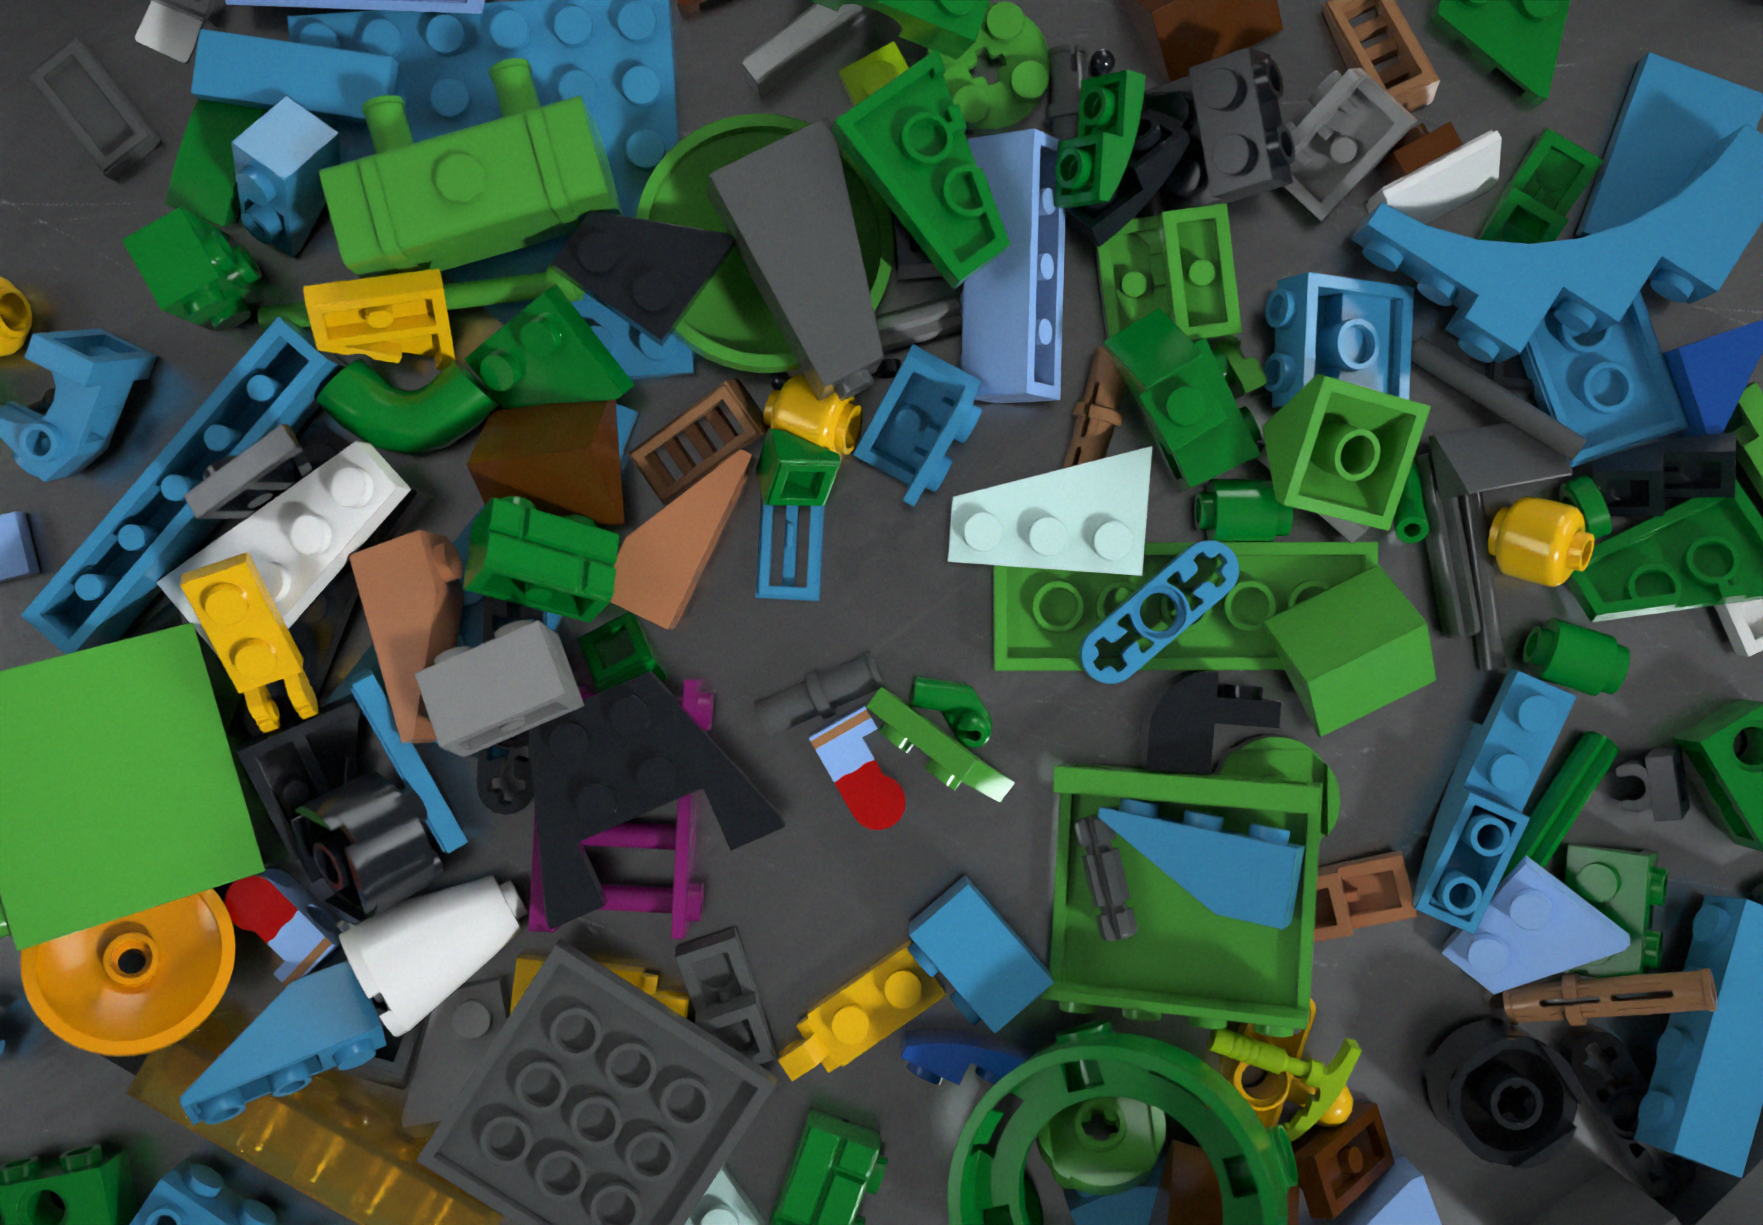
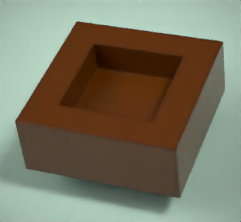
M1451 121L1430 133L1425 124L1422 123L1410 129L1392 148L1393 153L1375 168L1386 186L1458 148L1463 143Z

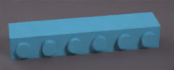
M277 317L20 616L64 654L117 642L162 590L156 582L186 562L223 519H197L183 495L205 480L202 474L210 465L223 458L240 455L281 424H288L295 436L320 407L316 402L320 392L346 365L331 352L318 351L314 337L306 330Z

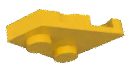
M440 268L303 286L306 309L318 351L343 355L364 354L374 360L392 363L400 362L402 352L434 357L436 370H443L453 359L455 360Z

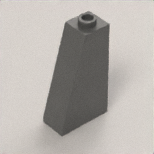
M828 116L710 173L707 196L727 233L735 238V248L818 401L834 393L842 401L862 392L874 383L871 374L876 372L884 356L837 140L830 131L832 124Z

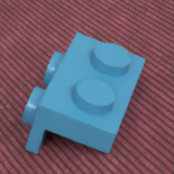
M912 344L853 455L908 484L902 501L914 507L925 488L935 493L940 487L953 461L952 458L945 455L953 439L964 444L974 429L982 412L981 408L973 405L981 380Z

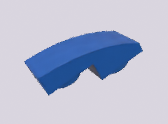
M949 1028L905 1031L900 1041L901 1058L909 1061L906 1066L907 1069L919 1078L937 1085L941 1084L943 1078L960 1085L970 1062L977 1065L975 1073L995 1085L1006 1074L1035 1054V1051L999 1037Z

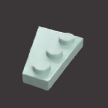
M1152 446L952 497L947 562L1142 576Z

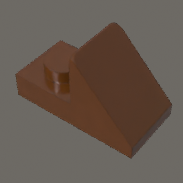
M1364 1103L1352 1107L1351 1114L1342 1124L1336 1127H1323L1314 1124L1303 1135L1290 1142L1300 1180L1299 1187L1304 1193L1311 1219H1335L1395 1163L1377 1103Z

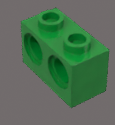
M1735 699L1673 736L1672 739L1677 746H1681L1684 759L1736 845L1763 852V702ZM1743 730L1747 737V747L1743 755L1737 758L1734 753L1733 744L1737 734Z

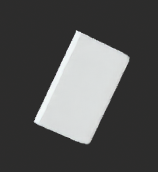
M1490 130L1382 187L1367 200L1368 203L1365 207L1371 213L1382 202L1424 224H1428L1487 193L1497 185L1499 178L1502 142L1499 132L1497 130L1494 132Z

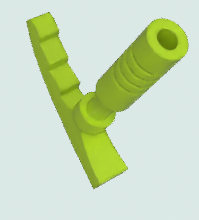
M1226 1028L1211 1029L1207 1040V1050L1275 1074L1284 1071L1301 1077V1082L1317 1087L1315 1095L1309 1094L1304 1109H1298L1292 1120L1284 1122L1282 1125L1290 1142L1303 1135L1330 1108L1343 1090L1362 1052L1356 1040L1345 1037L1335 1058L1324 1067V1063L1312 1058L1303 1061L1288 1056L1283 1048Z

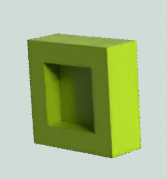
M895 41L841 69L838 73L839 80L851 102L856 106L909 69Z

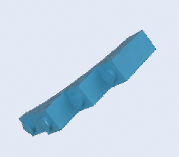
M1745 124L1718 141L1686 182L1650 212L1630 223L1583 238L1534 244L1477 240L1428 226L1381 202L1364 218L1351 240L1364 248L1362 250L1363 255L1374 265L1392 272L1398 269L1417 281L1418 291L1429 300L1442 306H1451L1453 304L1458 307L1445 330L1459 338L1458 346L1469 356L1482 362L1491 363L1495 361L1499 364L1522 352L1550 307L1555 309L1554 316L1563 325L1578 332L1587 333L1590 331L1595 334L1621 321L1647 278L1651 280L1650 286L1656 293L1678 303L1686 302L1691 304L1718 292L1763 222V134L1750 125Z

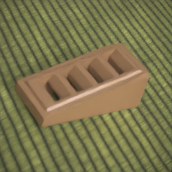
M1330 0L1323 3L1322 13L1348 70L1351 68H1362L1410 114L1433 102L1440 79L1395 0ZM1376 8L1379 16L1354 28L1351 27L1348 20ZM1382 33H1387L1388 39L1366 49L1363 48L1361 43ZM1397 56L1399 63L1379 72L1374 68V66Z
M736 378L723 382L627 454L662 504L666 505L687 491L738 450H746L763 438L770 427L765 426L763 412L742 382ZM726 403L744 429V432L738 435L721 410L720 406ZM704 417L707 418L725 444L719 450H717L698 422ZM682 432L686 434L704 460L700 464H695L677 438ZM662 446L665 447L683 473V476L678 480L673 478L655 452Z

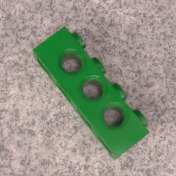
M94 1144L65 1152L60 1155V1161L40 1165L39 1157L31 1156L0 1166V1215L2 1219L0 1225H130L139 1211L127 1148L102 1153L101 1145ZM50 1191L57 1193L62 1198L65 1211L53 1203Z

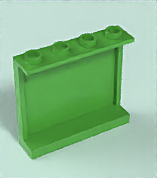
M193 622L0 671V938L11 935L16 951L265 871Z
M1071 762L1054 766L1053 792L1060 793L1050 975L1054 983L1041 994V999L1059 1001L1060 1010L1079 1014L1097 1012V1006L1123 1008V1017L1137 1021L1161 1020L1162 1013L1187 1016V1023L1189 1025L1205 1029L1226 1028L1227 1021L1254 1024V1032L1273 1037H1290L1294 1035V1029L1306 1030L1310 1017L1323 782L1223 774L1178 773ZM1121 798L1159 803L1158 815L1183 820L1185 810L1219 815L1224 817L1222 829L1246 834L1249 832L1250 823L1289 830L1288 842L1305 846L1291 924L1284 929L1214 914L1115 832L1116 838L1111 840L1112 848H1119L1130 894V898L1126 899L1125 903L1126 907L1133 908L1138 929L1136 934L1127 939L1104 941L1100 937L1096 916L1101 915L1100 907H1093L1081 857L1087 855L1085 846L1079 847L1074 827L1075 822L1080 818L1098 814L1099 807H1119Z

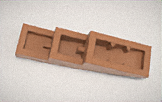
M1402 850L1318 868L1314 942L1352 936L1353 929L1418 917L1417 910L1412 907L1413 893Z

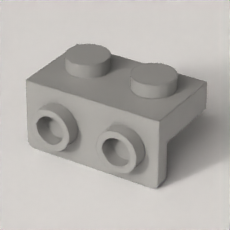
M1351 68L1344 75H1341L1337 70L1333 71L1309 97L1308 101L1314 106L1312 111L1298 126L1294 125L1291 121L1285 125L1293 138L1295 160L1290 164L1293 184L1284 187L1320 221L1327 219L1418 121L1362 68Z

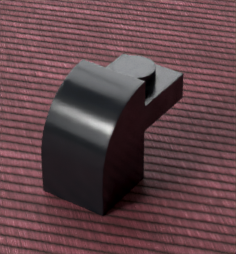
M1189 670L1174 675L1153 692L1145 705L1140 722L1137 765L1145 770L1211 775L1215 723L1279 728L1281 702L1262 699L1263 687L1224 684L1223 695H1217L1218 671Z

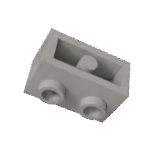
M520 620L507 624L495 632L496 639L475 648L461 646L449 649L435 657V665L414 673L440 748L461 757H466L584 706L559 635L540 621Z

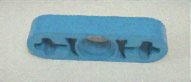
M1210 540L1197 542L1185 548L1085 634L1078 649L1079 663L1084 672L1092 679L1106 684L1120 683L1132 676L1235 586L1239 576V564L1234 552L1225 544ZM1198 554L1204 559L1217 556L1222 563L1215 571L1220 581L1217 585L1209 581L1201 582L1190 590L1188 594L1198 600L1197 604L1190 609L1184 594L1178 588L1167 583V579L1175 573L1178 583H1185L1198 570L1197 564L1193 561ZM1154 593L1168 596L1175 605V619L1168 628L1162 631H1153L1147 628L1140 617V608L1143 601ZM1126 615L1133 631L1140 637L1148 640L1149 645L1140 651L1137 641H1131L1118 654L1123 662L1119 669L1115 670L1108 665L1102 666L1099 669L1096 668L1093 661L1098 657L1099 651L1095 647V643L1101 638L1108 643H1113L1126 634L1128 631L1117 625V622Z

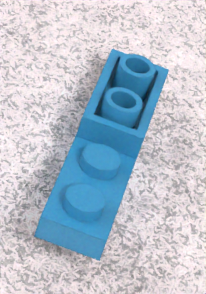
M1509 668L1483 725L1477 722L1474 723L1446 788L1418 875L1412 902L1414 909L1473 935L1475 934L1530 819L1522 814V811L1577 696L1523 672Z

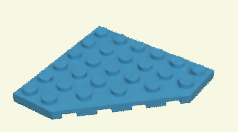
M523 0L485 3L482 14L373 10L287 16L289 42L391 56L399 63L394 95L400 96L404 100L405 114L413 143L502 118L494 84L490 79L488 70L491 66L503 60L513 58L528 60L531 65V75L540 106L582 96L600 130L623 215L636 218L641 194L649 177L666 153L681 141L671 0ZM317 117L339 133L340 164L375 154L367 124ZM571 235L442 272L455 283L547 272L548 266L570 239ZM584 294L582 301L571 302L630 379L696 375L695 352L679 341L673 334L670 335L663 346H660L588 294ZM534 300L482 307L505 325Z

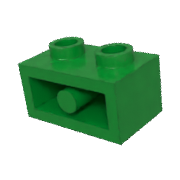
M181 207L121 239L159 308L164 312L209 330L224 331L246 321L251 316L249 309L266 300L255 282L262 277L261 271L249 251L241 243L235 245L228 233Z

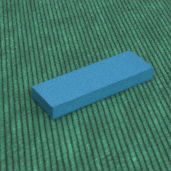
M200 29L191 94L199 100L268 110L287 96L316 117L367 124L361 106L369 99L383 95H394L399 63L391 56Z
M370 667L349 677L350 681L347 683L403 783L406 787H411L422 799L427 810L426 823L442 851L450 853L468 843L413 743H401L391 704Z

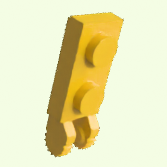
M245 552L182 574L180 586L238 693L244 692L248 710L253 719L256 720L260 730L263 733H268L279 729V726H281L278 707L274 700L271 699V695L266 687V684L280 679H284L292 705L302 719L305 720L319 715L318 700L303 670L304 659L250 554Z

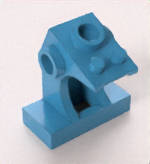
M101 328L33 333L24 358L52 372L56 387L54 401L45 416L15 401L6 402V405H1L0 439L13 450L12 455L16 463L29 474L39 477L43 482L78 475L108 449L133 381L149 379L157 355Z

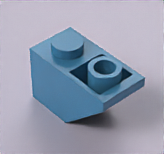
M285 96L234 139L231 144L243 225L261 243L266 245L272 243L293 258L302 249L326 203L319 170L340 164L339 133Z

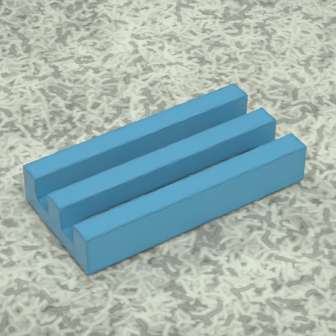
M761 496L755 598L820 601L824 506H811L807 588L795 587L799 506L786 505L782 586H770L774 505H764Z

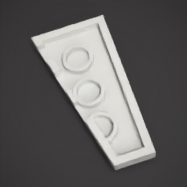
M355 441L156 583L190 623L193 622L196 631L216 653L180 586L181 577L186 572L248 552L289 629L350 560L349 555L358 551L408 494L411 488L371 444Z

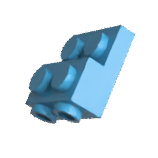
M1312 272L1277 280V289L1270 294L1265 308L1267 323L1275 328L1274 353L1268 357L1263 368L1268 379L1266 381L1267 384L1264 386L1268 391L1272 392V408L1281 409L1317 374L1409 400L1414 287Z

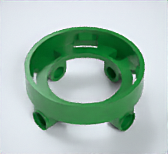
M1111 1019L1081 1024L1055 1034V1043L1028 1058L989 1089L976 1105L962 1129L954 1150L949 1172L947 1195L949 1225H1044L1043 1210L1038 1192L1031 1180L1023 1179L1027 1157L1038 1133L1055 1114L1077 1102L1098 1097H1123L1142 1101L1166 1112L1179 1121L1200 1143L1215 1170L1219 1182L1223 1204L1222 1225H1287L1288 1206L1286 1195L1290 1187L1297 1186L1298 1173L1289 1137L1281 1124L1264 1127L1250 1104L1238 1090L1219 1072L1199 1058L1157 1039L1140 1035L1115 1033ZM1011 1092L1024 1102L1007 1123L998 1142L996 1152L983 1144H988L1004 1112L993 1108L1003 1097Z

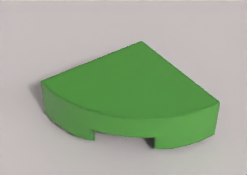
M1234 335L1223 336L1208 343L1212 351L1219 348L1223 352L1231 367L1234 383L1228 386L1235 400L1267 384L1266 381L1268 379L1258 360L1252 356L1245 359L1240 348L1241 339Z

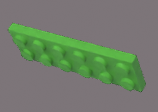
M1145 542L1142 576L993 565V670L1084 671L1079 663L1078 649L1085 634L1185 548L1197 542ZM1221 542L1234 552L1238 560L1239 576L1235 586L1139 670H1285L1261 621L1378 565V542ZM1198 554L1193 560L1197 564L1198 570L1185 583H1178L1175 573L1167 579V583L1178 588L1184 594L1190 609L1198 602L1196 598L1188 594L1190 590L1201 582L1209 581L1217 585L1220 581L1215 571L1222 563L1217 556L1204 559ZM1151 594L1141 605V620L1147 628L1153 631L1165 630L1175 619V605L1164 594ZM1126 615L1117 622V625L1128 631L1126 634L1113 643H1108L1102 638L1095 643V647L1099 651L1098 657L1093 661L1096 668L1099 669L1102 666L1108 665L1115 670L1119 669L1123 662L1118 654L1131 641H1137L1140 651L1149 645L1148 640L1140 637L1133 631Z

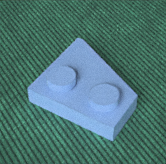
M1526 855L1497 886L1475 934L1473 935L1457 928L1443 943L1442 954L1491 993L1497 994L1623 952L1631 943L1629 933Z

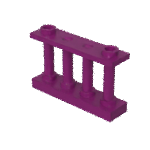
M572 671L582 700L598 694L587 693L586 686H578V671ZM687 678L684 680L683 697L676 698L706 731H710L713 718V693L703 692V678ZM698 790L678 799L677 824L624 822L581 841L585 846L675 850L673 888L600 884L608 902L604 907L597 910L672 914L671 939H684L691 928V921H701L704 885L703 883L693 882ZM534 811L529 931L555 933L562 925L550 930L546 922L536 811Z

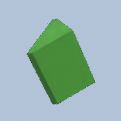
M1317 374L1262 426L1276 502L1389 531L1431 406Z
M1375 565L1261 621L1319 737L1436 681L1428 624L1380 565Z

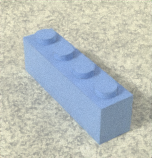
M1035 128L968 138V144L976 166L984 171L1010 245L1004 253L964 281V289L960 296L962 307L960 312L963 324L962 354L959 357L958 369L981 380L975 400L995 404L1060 400L1066 208L1054 207L1058 141L1061 140Z

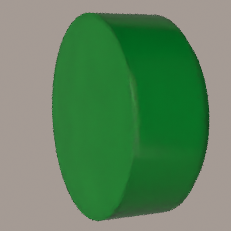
M1583 475L1563 483L1559 490L1560 502L1572 505L1580 510L1584 516L1585 532L1593 534L1594 540L1610 534L1612 531L1610 514L1604 498L1594 481L1589 476Z

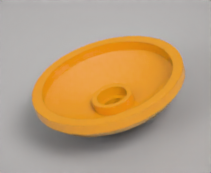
M212 888L21 950L20 967L24 991L30 1005L43 1024L57 1037L78 1049L99 1055L119 1057L150 1053L174 1044L189 1035L217 1007L225 994L232 976L235 962V935L226 906ZM130 953H139L146 959L142 970L134 974H128L119 968L120 961L124 956Z

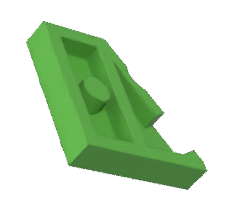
M880 687L866 706V708L884 721L878 729L881 735L906 753H909L914 745L931 757L924 768L956 791L963 782L1001 802L1015 783L999 770L986 764L969 751L968 747L962 745L956 738L885 688Z

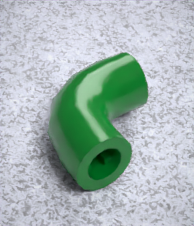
M362 358L357 359L331 379L316 399L317 404L341 427L365 443L371 444L374 448L408 455L448 447L478 427L491 411L499 405V402L487 387L466 367L454 359L431 382L420 389L409 391L393 387Z

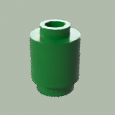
M1210 479L1206 492H1197L1194 507L1195 525L1197 530H1206L1207 538L1210 541L1273 542L1275 536H1288L1290 534L1293 522V507L1276 502L1272 479Z
M1550 618L1542 627H1534L1528 635L1523 650L1524 662L1529 663L1530 675L1536 679L1590 696H1596L1601 692L1612 695L1618 691L1625 680L1630 664V652L1628 647L1618 644L1616 638L1612 635L1557 618Z

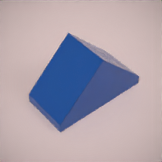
M1763 319L1663 352L1690 425L1689 428L1676 432L1677 438L1723 433L1763 353Z

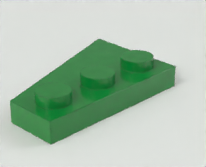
M937 48L835 119L830 131L952 289H955L1004 253L1010 242L984 171L976 166L964 133L967 125L959 104L954 105L943 76L946 68Z
M1736 480L1735 497L1692 498L1665 511L1664 516H1655L1594 545L1592 556L1586 569L1582 572L1574 570L1565 582L1591 623L1763 599V518Z

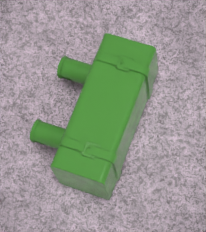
M522 58L503 60L491 66L488 70L490 79L494 84L502 118L413 143L405 114L406 107L402 97L383 95L363 103L361 109L367 121L375 154L319 170L338 247L345 266L361 279L439 268L441 272L563 236H572L590 210L624 216L600 130L582 96L540 106L529 61Z

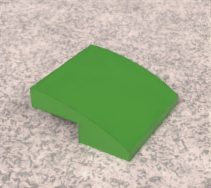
M1227 203L1165 211L1157 216L1131 219L1102 246L1098 247L1094 244L1106 340L1158 308L1192 341L1242 333Z

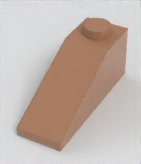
M742 449L738 450L625 538L621 548L618 547L617 560L614 564L616 574L614 595L611 598V603L667 630L676 628L757 460L752 454Z
M417 530L349 555L401 743H431L437 741L414 673L435 665L434 659L436 656L457 647L464 603V593L459 578H462L464 570L456 547L448 541L447 536Z

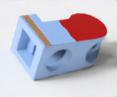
M864 703L809 733V740L853 817L860 825L868 829L883 830L892 827L901 819L905 811L906 798L900 782L894 775L881 770L863 738L878 728Z
M268 867L265 868L264 872L236 880L226 892L224 904L232 923L243 930L255 931L285 961L273 973L285 987L292 981L320 971L342 948L338 935L343 932L336 927V923L339 920L302 884L280 868Z

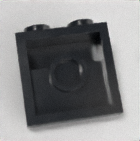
M1247 47L1190 67L1189 76L1144 91L1146 110L1151 108L1188 132L1190 143L1180 161L1160 187L1165 211L1230 203L1293 184L1290 164L1295 160V146L1289 129L1282 124L1278 99L1283 96V79L1278 65L1271 59L1270 54Z

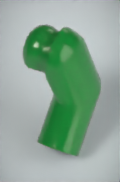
M1414 461L1412 462L1393 518L1396 536L1402 542L1409 544L1418 543L1429 532L1423 503L1419 467Z
M913 676L909 691L910 707L940 711L959 742L966 747L978 748L989 741L992 719L972 686L962 682Z

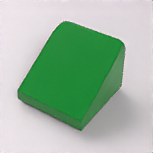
M769 428L756 466V477L764 505L825 506L841 463L839 454L783 430Z
M630 611L577 638L595 686L600 692L648 671H652L661 682L667 678L663 665L637 615Z

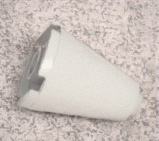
M490 875L401 901L359 925L348 924L341 920L336 923V927L343 932L338 935L341 945L368 999L374 997L378 1003L385 1001L389 1011L379 1017L393 1036L399 1037L410 1031L523 931L518 919L528 914V911L511 880L499 885L494 875Z

